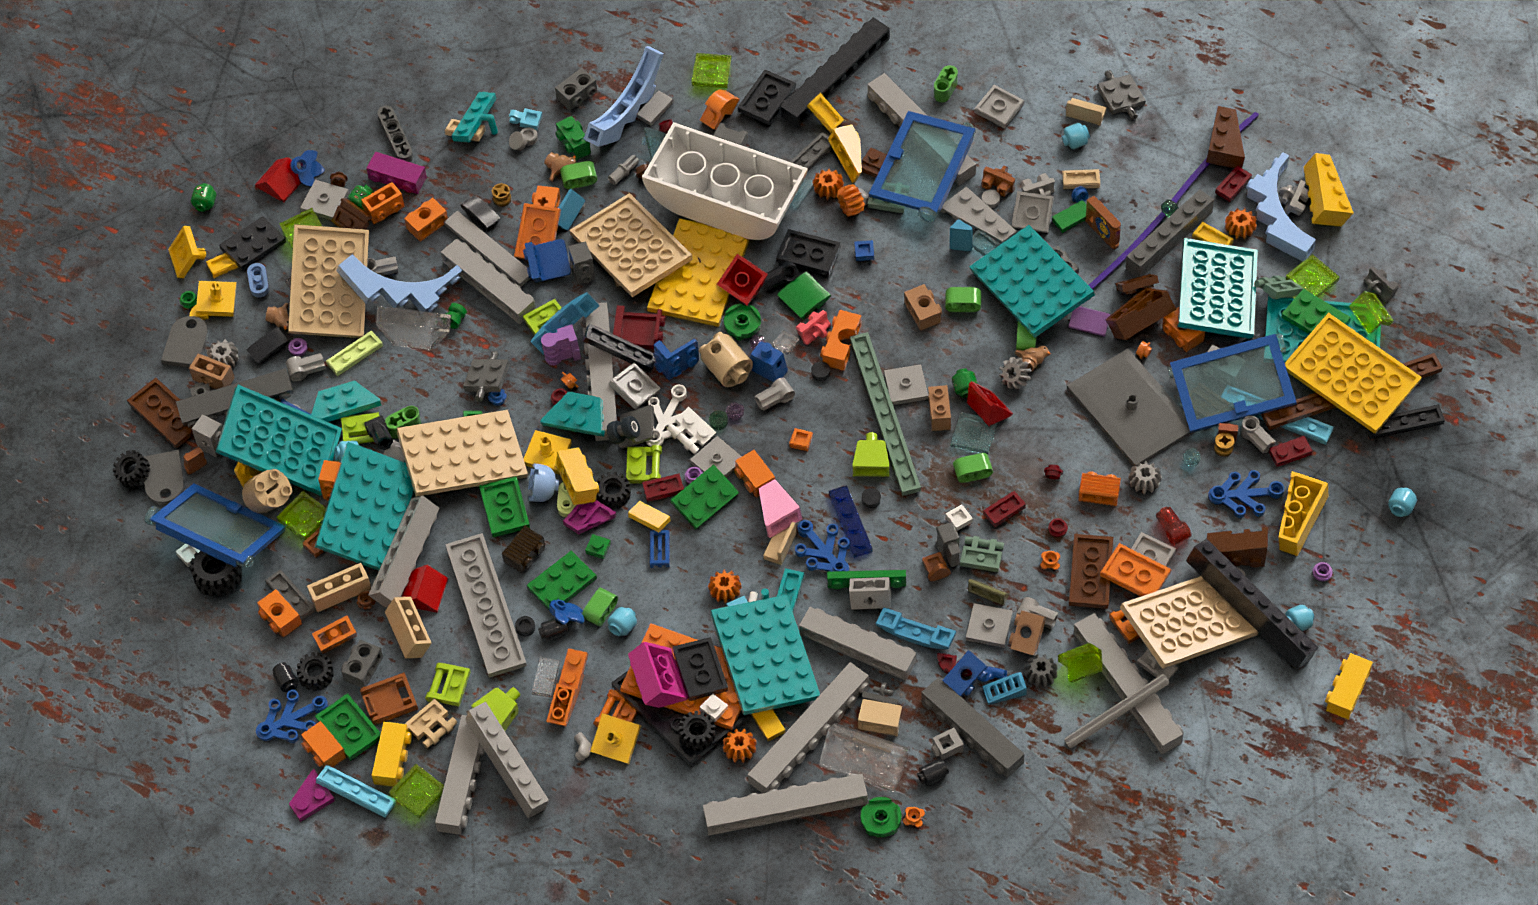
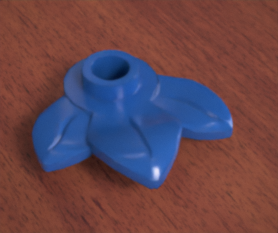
M314 150L305 151L301 156L293 158L290 163L291 170L298 174L300 182L312 187L315 181L314 177L325 171L323 166L316 161L318 152ZM297 163L301 164L300 169L297 168Z
M559 599L550 602V613L563 625H566L569 620L581 624L584 623L583 610L579 606L565 603Z

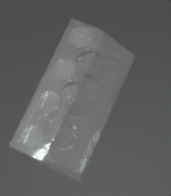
M834 723L828 729L819 766L846 776L850 774H863L864 782L894 792L904 771L910 748Z

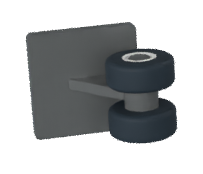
M649 405L621 414L620 421L616 420L608 423L607 435L613 444H619V447L624 449L652 440L654 407Z

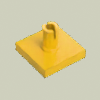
M190 226L182 227L168 249L177 278H184L196 259L204 260L206 257L205 249L197 248Z
M199 281L196 314L234 317L236 282Z
M535 430L523 459L525 466L534 468L532 464H542L550 467L555 474H559L555 465L557 451L570 449L571 439Z
M602 713L590 752L629 764L641 725Z

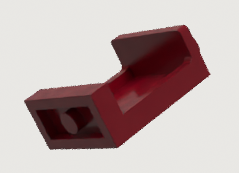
M617 305L613 334L641 348L654 349L656 342L659 340L663 342V331H661V328L665 327L666 317L662 316V309H658L657 314L625 312V306Z

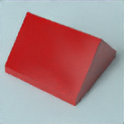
M286 157L276 160L255 184V187L285 202L301 182L298 174L291 170L290 163L292 160Z
M736 254L716 285L748 305L761 290L768 274L739 254Z
M973 381L969 383L967 404L988 426L1013 415L1008 407L991 390Z
M429 565L414 569L409 576V582L404 589L402 597H411L416 609L438 613L448 577Z

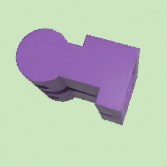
M572 324L558 328L556 333H546L542 336L541 343L545 360L549 365H557L561 360L572 357L574 361L581 359L578 341Z

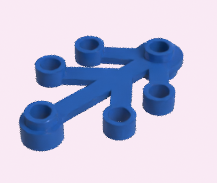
M1252 470L1236 490H1229L1232 485L1239 484L1241 475L1238 472H1231L1229 478L1222 486L1217 485L1210 489L1208 497L1214 504H1224L1234 511V515L1237 518L1245 516L1246 508L1243 505L1236 504L1230 498H1237L1253 509L1255 516L1261 517L1265 514V506L1257 503L1250 497L1271 496L1275 499L1280 498L1284 494V485L1279 481H1273L1267 488L1248 489L1253 483L1255 484L1260 480V473Z
M803 520L798 524V534L801 537H808L817 548H806L804 544H797L795 546V554L798 557H810L806 560L808 570L849 571V565L845 561L846 552L850 547L849 539L842 537L838 540L839 553L837 559L832 554L835 537L838 535V526L836 524H829L827 526L828 536L826 545L813 531V524L810 521ZM814 557L824 558L829 563L818 562Z
M290 690L287 693L288 701L281 719L275 722L276 714L281 710L282 706L278 699H272L269 702L270 710L265 722L260 723L256 728L257 737L263 741H269L275 737L287 740L289 743L297 742L299 736L294 729L307 731L308 726L315 725V722L312 720L306 722L297 720L312 712L320 713L329 707L327 699L323 696H317L312 700L311 704L292 713L295 704L299 701V694L296 690ZM291 695H296L295 698H290ZM320 701L323 702V703L320 704V705H317V704H316L317 702H320ZM278 704L277 707H275V708L272 707V705ZM284 726L294 728L287 732L278 730ZM292 734L296 735L294 738H289Z

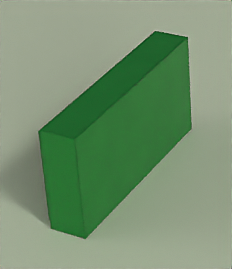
M1081 200L1052 216V221L1063 233L1085 221L1086 204Z

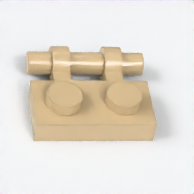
M434 699L405 724H407L408 730L418 740L424 735L427 737L422 743L428 749L432 744L436 745L445 733L449 734L457 724V721L453 717L446 721L444 718L449 715L448 711ZM439 724L441 727L433 733L431 729Z

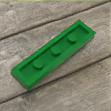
M906 570L827 572L828 588L833 589L849 588L850 579L889 577L890 587L899 588L906 586Z

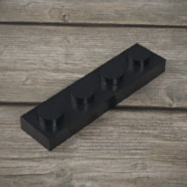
M593 324L587 326L583 342L630 364L635 363L639 368L647 372L652 371L655 363V357L652 352Z
M1438 404L1392 414L1376 434L1367 428L1366 430L1371 440L1442 425L1445 419Z

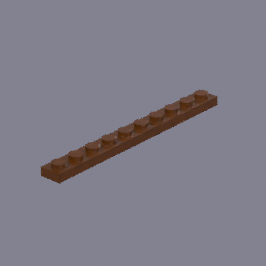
M1435 353L1402 363L1422 378L1440 373L1443 369ZM1313 393L1296 399V405L1262 413L1261 416L1268 429L1271 430L1336 408V406L1318 393Z

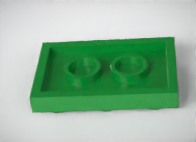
M1305 289L1297 295L1281 316L1307 334H1310L1328 313L1346 325L1350 322L1351 318Z
M713 464L673 497L670 502L697 530L739 494V491Z
M517 476L479 486L492 537L521 531L524 526L530 528Z
M571 550L528 583L527 589L549 610V604L552 600L559 599L567 603L594 582L597 576Z
M348 693L315 716L318 722L321 721L344 748L345 755L350 761L380 740L381 733Z

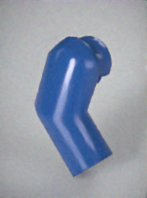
M988 666L986 670L988 673L981 682L1007 677V670Z

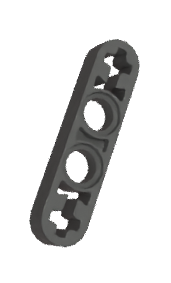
M387 105L378 109L379 121L396 158L410 162L413 159L412 149L393 108ZM384 113H387V114L389 115V119H388V120H387L386 116L384 115ZM390 125L397 126L395 130L387 129ZM397 138L403 139L399 144L394 143V140ZM402 149H404L405 153L407 154L406 156L402 154Z

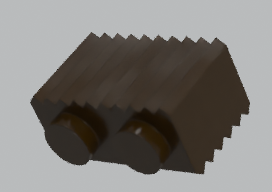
M524 526L502 552L503 562L522 573L525 568L531 567L534 557L544 551V537Z

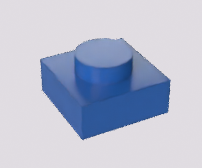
M873 240L854 242L856 261L874 260Z

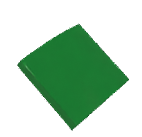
M808 272L798 276L777 294L802 320L816 307L819 309L831 297Z

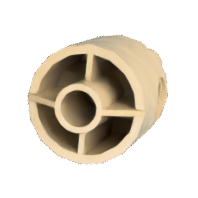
M716 333L708 344H704L699 349L701 361L725 387H732L744 382L752 370V360L728 334Z
M277 469L266 470L250 478L244 484L242 490L245 505L256 513H267L285 504L292 493L288 478Z

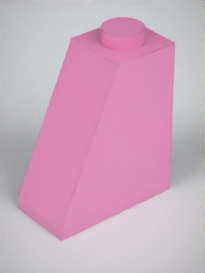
M775 479L759 488L763 516L769 538L790 527L791 522L797 523L802 520L800 507Z

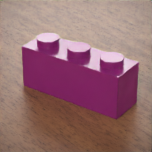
M379 152L374 153L366 168L368 178L372 181L384 184L393 182L397 188L403 189L408 193L418 194L427 178L424 166Z

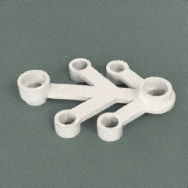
M680 384L673 386L671 389L672 400L664 414L657 397H651L648 400V405L654 407V414L658 421L656 429L653 426V438H657V440L645 441L648 446H661L664 439L672 437V433L668 430L664 431V429L671 423L676 424L675 420L680 414L672 415L679 402L687 397L685 386Z

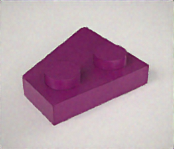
M597 500L595 502L578 504L563 520V525L577 534H581L614 519L616 512Z
M315 769L310 772L289 803L290 808L300 822L335 801L327 788L316 783L318 774Z

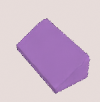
M1079 306L1072 311L1069 328L1105 337L1108 329L1105 319L1110 314Z

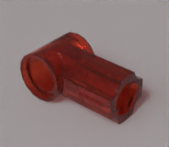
M1166 506L1156 513V518L1165 529L1166 536L1173 546L1191 538L1190 528L1185 522L1180 521L1171 507Z

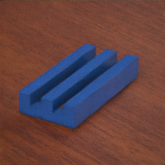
M661 530L659 533L650 531V568H654V566L662 567V565L670 567L669 530ZM654 535H658V560H654ZM662 535H665V560H662Z

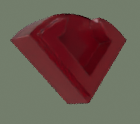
M937 653V662L943 672L948 674L957 662V655Z

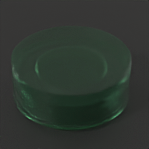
M1170 199L1165 200L1161 204V210L1167 217H1170L1179 209L1178 205Z
M714 411L709 416V424L715 430H722L728 425V416L724 411Z

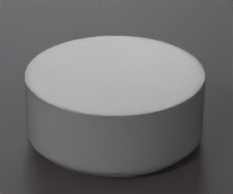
M527 127L520 131L527 137V146L537 142L538 135L534 128Z
M521 132L512 133L509 138L510 147L515 150L524 149L527 144L526 135Z
M986 190L982 194V201L990 208H995L1000 203V195L995 190Z

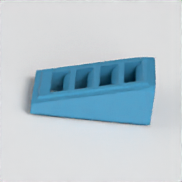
M1021 672L982 686L988 705L1027 694V687ZM1008 685H1010V688H1011L1010 691H1008V689H1007V686H1008ZM1000 687H1002L1003 690L1002 694H1000V691L998 689ZM992 689H994L996 696L992 697L990 691Z

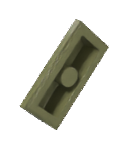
M969 579L968 581L969 592L1004 605L1009 597V593L975 579Z

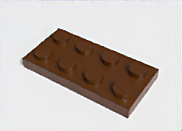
M154 378L127 400L128 404L176 449L194 435L192 428L184 427L176 404V401H180V399L157 378Z
M1074 534L1069 606L1108 609L1110 581L1101 577L1100 572L1112 555L1113 537Z

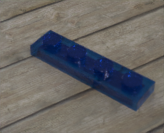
M847 485L829 490V497L844 534L850 541V549L854 558L873 552Z

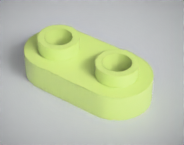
M563 482L558 488L557 509L562 517H567L576 505H573Z

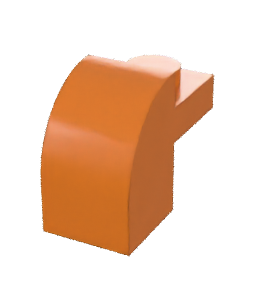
M726 90L715 91L706 101L705 105L707 107L700 121L716 130L725 114L732 115L740 99Z

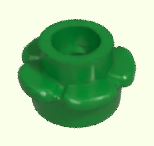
M192 291L182 293L180 304L187 309L194 307L197 304V295Z

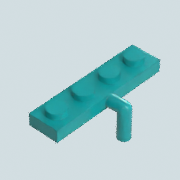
M479 92L453 132V141L470 142L482 121H488L491 134L498 133L494 116L487 114L497 99L495 93Z
M785 568L777 596L787 595L792 612H794L804 579V572ZM764 588L761 590V599L769 598L768 589Z

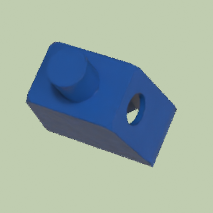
M759 342L750 354V359L753 363L752 371L772 382L783 378L788 372L784 354L772 347L768 342Z

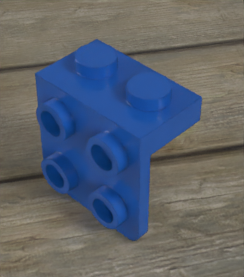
M563 239L534 245L532 242L525 243L526 249H523V254L530 266L527 267L528 276L536 283L571 274L567 249Z
M693 339L671 353L660 340L656 342L653 355L655 357L654 366L659 373L662 372L669 380L679 376L687 368L695 366L699 361L698 341Z

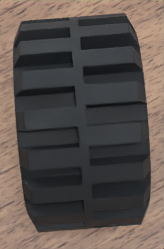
M195 552V558L191 559L190 570L197 588L205 595L208 593L209 596L217 594L219 597L222 596V593L227 595L230 593L229 590L232 589L234 591L236 589V584L239 585L241 582L240 578H242V568L239 562L234 567L205 552ZM214 566H225L217 574L207 573Z

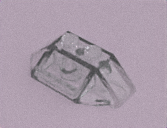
M378 306L376 326L393 346L431 350L450 333L452 315Z

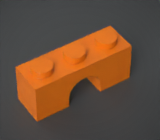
M839 310L838 315L833 318V329L828 331L826 337L827 344L826 347H822L820 357L830 367L845 371L850 357V345L843 344L841 341L850 339V336L858 335L861 328V315Z

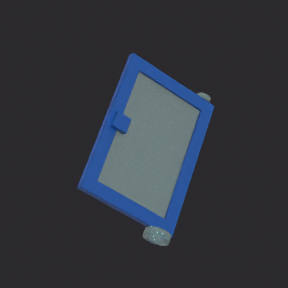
M908 111L873 183L869 197L919 210L918 216L927 222H934L970 149L976 129L969 122H964L963 125Z
M1282 333L1272 334L1170 362L1171 367L1167 368L1170 379H1175L1190 433L1218 426L1219 423H1229L1244 419L1247 416H1255L1297 404L1282 356V352L1286 351Z
M195 483L161 510L152 506L145 516V523L150 526H156V530L234 567L237 565L243 567L245 565L250 568L254 563V557L281 535L286 526L251 511L243 505L224 498Z

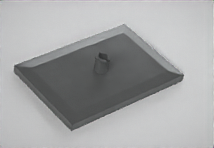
M1129 349L1124 350L1067 385V390L1133 466H1136L1138 462L1143 464L1145 461L1150 460L1192 434L1190 433L1183 410Z

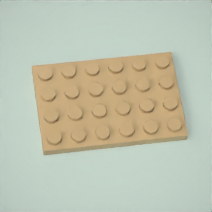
M630 193L570 229L571 236L578 243L586 241L591 256L631 297H634L693 260L692 254Z
M294 224L288 333L361 338L364 336L365 302L336 270L338 265L352 254L367 267L369 230Z
M508 410L397 428L398 439L416 497L480 486L516 476L517 479L527 478L528 476Z
M1201 576L1124 602L1120 606V609L1162 669L1254 637L1259 633Z

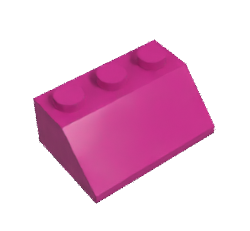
M642 642L628 653L630 665L634 671L636 683L639 686L645 705L660 708L688 699L671 648Z

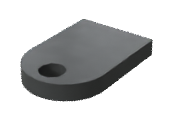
M186 316L173 324L162 355V364L189 368L197 354L203 355L209 332L206 323L202 319L195 316ZM191 323L197 324L194 328H187Z
M179 450L145 456L150 463V472H147L149 476L148 478L144 477L145 490L149 500L154 504L166 506L184 492L185 485ZM166 492L171 493L168 498L161 497Z

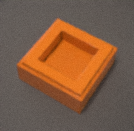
M795 428L789 447L808 452L813 432Z

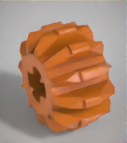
M830 168L827 171L821 169L820 174L816 173L815 179H813L815 194H819L820 198L826 196L827 200L831 196L835 198L838 190L844 187L842 175L838 174L837 170L831 172Z
M851 184L838 190V203L844 214L849 217L864 211V198L861 192H859L858 187Z
M1237 208L1235 212L1230 211L1229 216L1226 217L1225 229L1229 231L1230 236L1235 235L1236 239L1239 236L1245 239L1246 235L1251 237L1253 231L1256 230V216H1252V211L1246 212L1245 208L1242 211Z
M725 570L721 574L716 571L715 577L711 576L708 585L711 597H716L717 602L723 599L725 604L728 601L727 599L735 600V596L740 595L742 588L739 576H734L733 571L726 573Z
M735 729L734 734L728 732V738L723 739V752L726 753V757L728 759L733 758L735 763L738 759H741L743 763L745 758L751 760L752 754L756 752L755 746L757 745L751 732L746 734L745 729L741 732Z

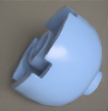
M532 464L534 469L530 471L528 490H532V496H528V499L531 502L547 501L553 496L554 491H558L559 479L555 478V473L550 467L542 464Z

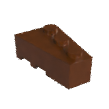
M1218 106L1206 162L1235 168L1238 165L1242 168L1245 154L1236 109Z
M1144 288L1105 320L1115 338L1127 340L1134 334L1175 311L1176 307L1167 291Z
M1262 527V531L1251 532L1250 529H1244V533L1232 534V531L1207 533V539L1234 566L1265 567L1268 548V527Z

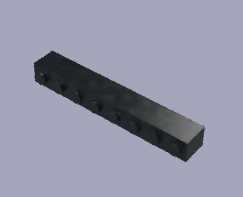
M874 17L869 22H865L862 28L857 33H854L846 44H842L839 50L834 55H831L823 66H819L816 72L811 77H808L800 88L795 89L793 94L782 102L780 106L781 117L798 128L812 114L807 105L819 93L827 100L890 39V28Z
M1208 539L1194 546L1186 562L1293 667L1298 670L1307 664L1319 647Z

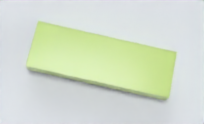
M371 330L326 360V363L339 376L381 348L383 343Z

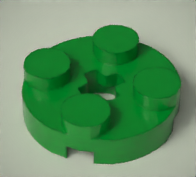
M733 305L725 313L724 328L736 340H744L745 338L752 337L761 329V315L752 305ZM739 319H746V323H739Z
M876 797L869 800V803L861 810V824L866 833L875 837H887L897 833L901 825L900 807L887 797ZM880 813H883V816L887 818L883 821H879V819H876L875 817H878Z

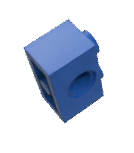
M968 650L942 681L959 696H968L975 688L973 684L977 680L981 681L988 672L986 670L988 666ZM969 669L972 672V677L970 680L965 681L962 678V673Z

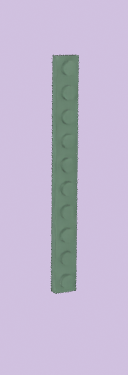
M867 332L850 336V342L902 496L920 492L921 486L869 334Z

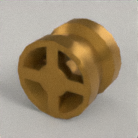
M499 183L492 188L493 201L497 206H506L511 202L508 185Z
M1226 432L1219 433L1215 438L1214 450L1219 456H1229L1233 452L1234 437Z

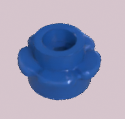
M1083 186L1076 187L1071 194L1072 201L1078 203L1083 200L1085 202L1089 197L1087 189Z
M501 389V392H489L488 400L493 405L499 406L505 402L507 395L503 389Z

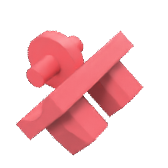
M822 310L820 313L813 312L809 315V322L807 324L800 323L796 326L797 333L801 336L805 345H809L818 336L823 339L827 337L826 330L831 326V323L827 318L826 311Z

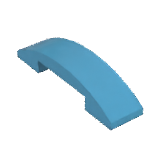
M587 292L580 295L555 313L532 338L531 343L544 355L541 338L544 334L556 333L558 328L571 324L574 325L583 316L585 318L588 317L599 307V304Z
M884 607L876 622L878 627L896 637L914 644L936 649H949L956 635L955 630L939 625L937 628L921 624L903 618L900 612Z

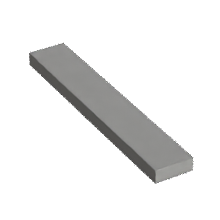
M456 211L444 221L447 228L514 283L521 287L531 279L528 276L525 265L459 211Z

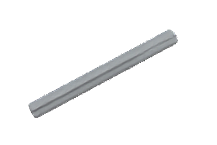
M1164 674L1160 675L1064 739L1065 743L1069 748H1073L1167 686L1169 680Z

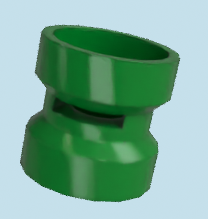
M451 303L448 308L449 312L445 313L442 321L448 327L457 329L461 324V319L466 316L467 310L458 303Z

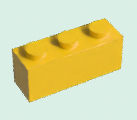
M580 448L557 451L555 465L573 505L595 502L596 495L599 493V486L594 481L592 470L588 468L586 457L582 455Z
M1350 653L1347 660L1343 659L1340 666L1342 672L1340 676L1336 675L1332 684L1335 688L1333 692H1328L1325 702L1328 703L1326 711L1349 720L1371 672L1372 661Z
M383 722L372 771V779L375 785L398 787L399 780L403 779L404 768L402 766L408 757L406 747L407 744L411 743L412 733L409 732L407 724Z

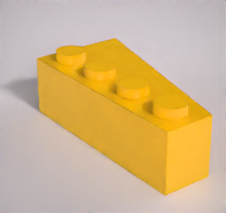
M1315 153L1304 166L1306 185L1309 186L1308 198H1311L1310 212H1313L1312 223L1342 227L1354 212L1331 156Z
M1292 471L1279 532V550L1298 556L1329 496L1328 483Z

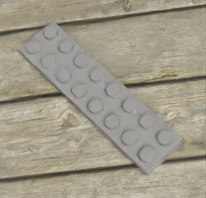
M483 533L445 544L489 678L527 666Z

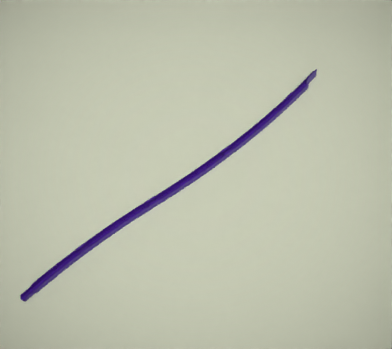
M1257 112L1253 113L1239 125L1240 133L1259 117ZM1206 159L1201 163L1148 228L1106 270L1089 284L1092 290L1112 274L1126 260V256L1159 226L1211 163H1207Z

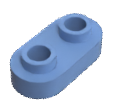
M254 263L247 269L250 291L255 297H264L269 292L267 272L264 265Z

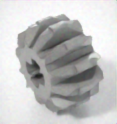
M226 339L222 343L217 340L216 345L211 344V349H207V357L231 367H235V362H238V349L232 342L228 343Z
M1010 357L1009 361H1003L1005 367L999 368L1003 371L999 377L1004 378L1001 383L1007 384L1009 389H1013V387L1020 389L1021 386H1026V380L1031 379L1027 374L1032 370L1026 369L1029 363L1023 362L1022 358L1016 359L1015 357Z
M1145 461L1144 464L1138 462L1136 466H1132L1128 479L1131 487H1135L1136 492L1142 490L1143 494H1145L1146 490L1152 493L1154 488L1158 489L1162 476L1160 469L1155 468L1154 463L1148 465L1147 461Z

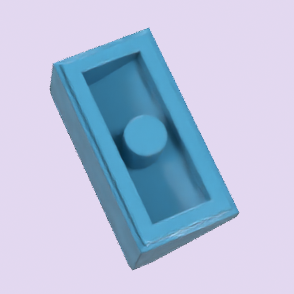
M569 189L558 207L561 209L558 227L566 231L569 230L585 203V199L572 189Z
M958 219L950 227L949 248L952 250L972 251L973 228Z

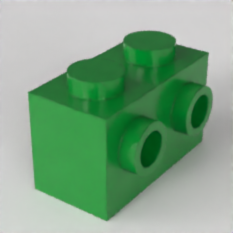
M570 116L556 123L557 131L555 134L558 140L564 144L568 154H571L572 157L576 156V161L591 154L590 142L584 140L585 133L582 131L583 128L579 121H575Z

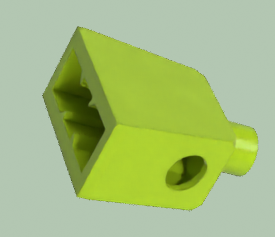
M867 433L866 440H859L857 442L853 460V476L889 477V460L886 444L883 440H877L876 433Z
M514 687L506 694L499 688H495L473 703L471 707L474 708L486 702L504 731H506L519 712L515 701L521 694Z

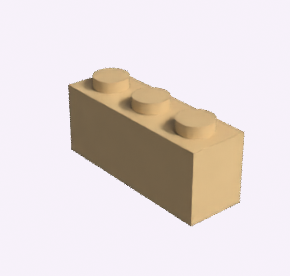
M359 563L307 585L317 612H320L355 597L363 591L371 590V585L362 563Z
M394 597L385 614L405 658H422L432 643L411 597Z

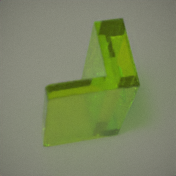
M1364 291L1349 306L1367 333H1373L1381 324L1390 326L1394 322L1374 293Z
M1091 643L1058 655V662L1068 668V681L1071 683L1103 670L1102 650Z

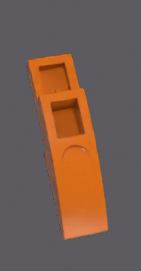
M568 648L560 680L556 684L547 723L567 726L583 682V672L588 658L587 652Z

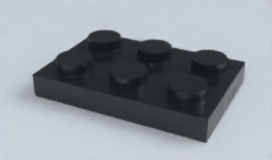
M764 70L739 104L738 112L770 125L780 111L782 102L788 99L795 90L796 83L768 70Z
M262 216L219 244V246L243 271L286 243V237Z
M788 229L776 257V262L784 263L789 261L797 268L829 276L841 248V242Z
M711 637L673 646V654L689 701L728 691V685Z

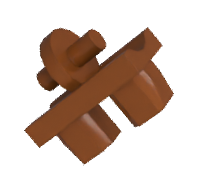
M986 166L983 170L981 186L987 190L991 189L992 185L997 186L999 195L1005 197L1009 192H1014L1015 178L1012 177V174L1007 173L1008 167L1003 166L1001 170Z

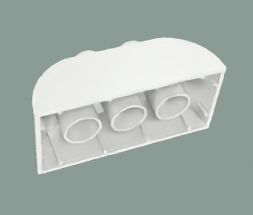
M673 122L643 174L642 179L652 197L668 210L746 239L762 240L771 237L776 232L804 181L808 168Z

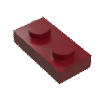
M1237 165L1216 188L1215 193L1231 202L1248 184L1249 180L1252 179V174Z
M1305 436L1269 448V454L1276 467L1312 455V449Z
M680 473L642 482L647 502L675 496L684 489Z
M1013 491L984 509L983 515L994 527H997L1025 509L1026 503Z

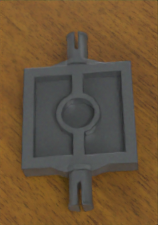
M1107 70L1104 75L1108 81L1098 83L1097 90L1112 115L1127 112L1131 120H1135L1138 115L1134 109L1145 105V98L1130 74L1116 78L1111 70L1109 72Z
M491 351L489 359H473L463 387L467 392H477L475 400L478 402L479 400L480 402L483 401L485 393L501 392L510 364L507 359H497L499 355L497 351Z

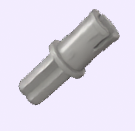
M632 155L623 164H619L618 168L608 176L610 183L617 185L622 178L628 176L629 171L639 163V159Z

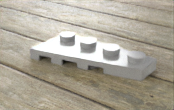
M967 187L946 201L940 211L944 214L948 213L955 220L960 219L971 226L973 230L977 229L983 232L984 236L999 244H1002L1017 232Z

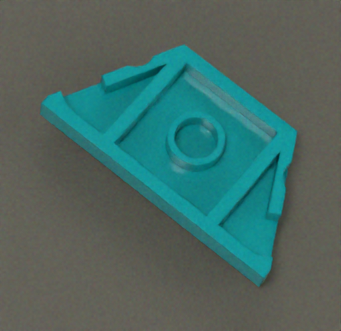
M354 380L318 391L311 415L330 422L382 405L380 398Z
M567 392L540 420V423L543 426L604 437L605 431L602 424L604 422V414L602 413L604 409L603 400L596 396Z

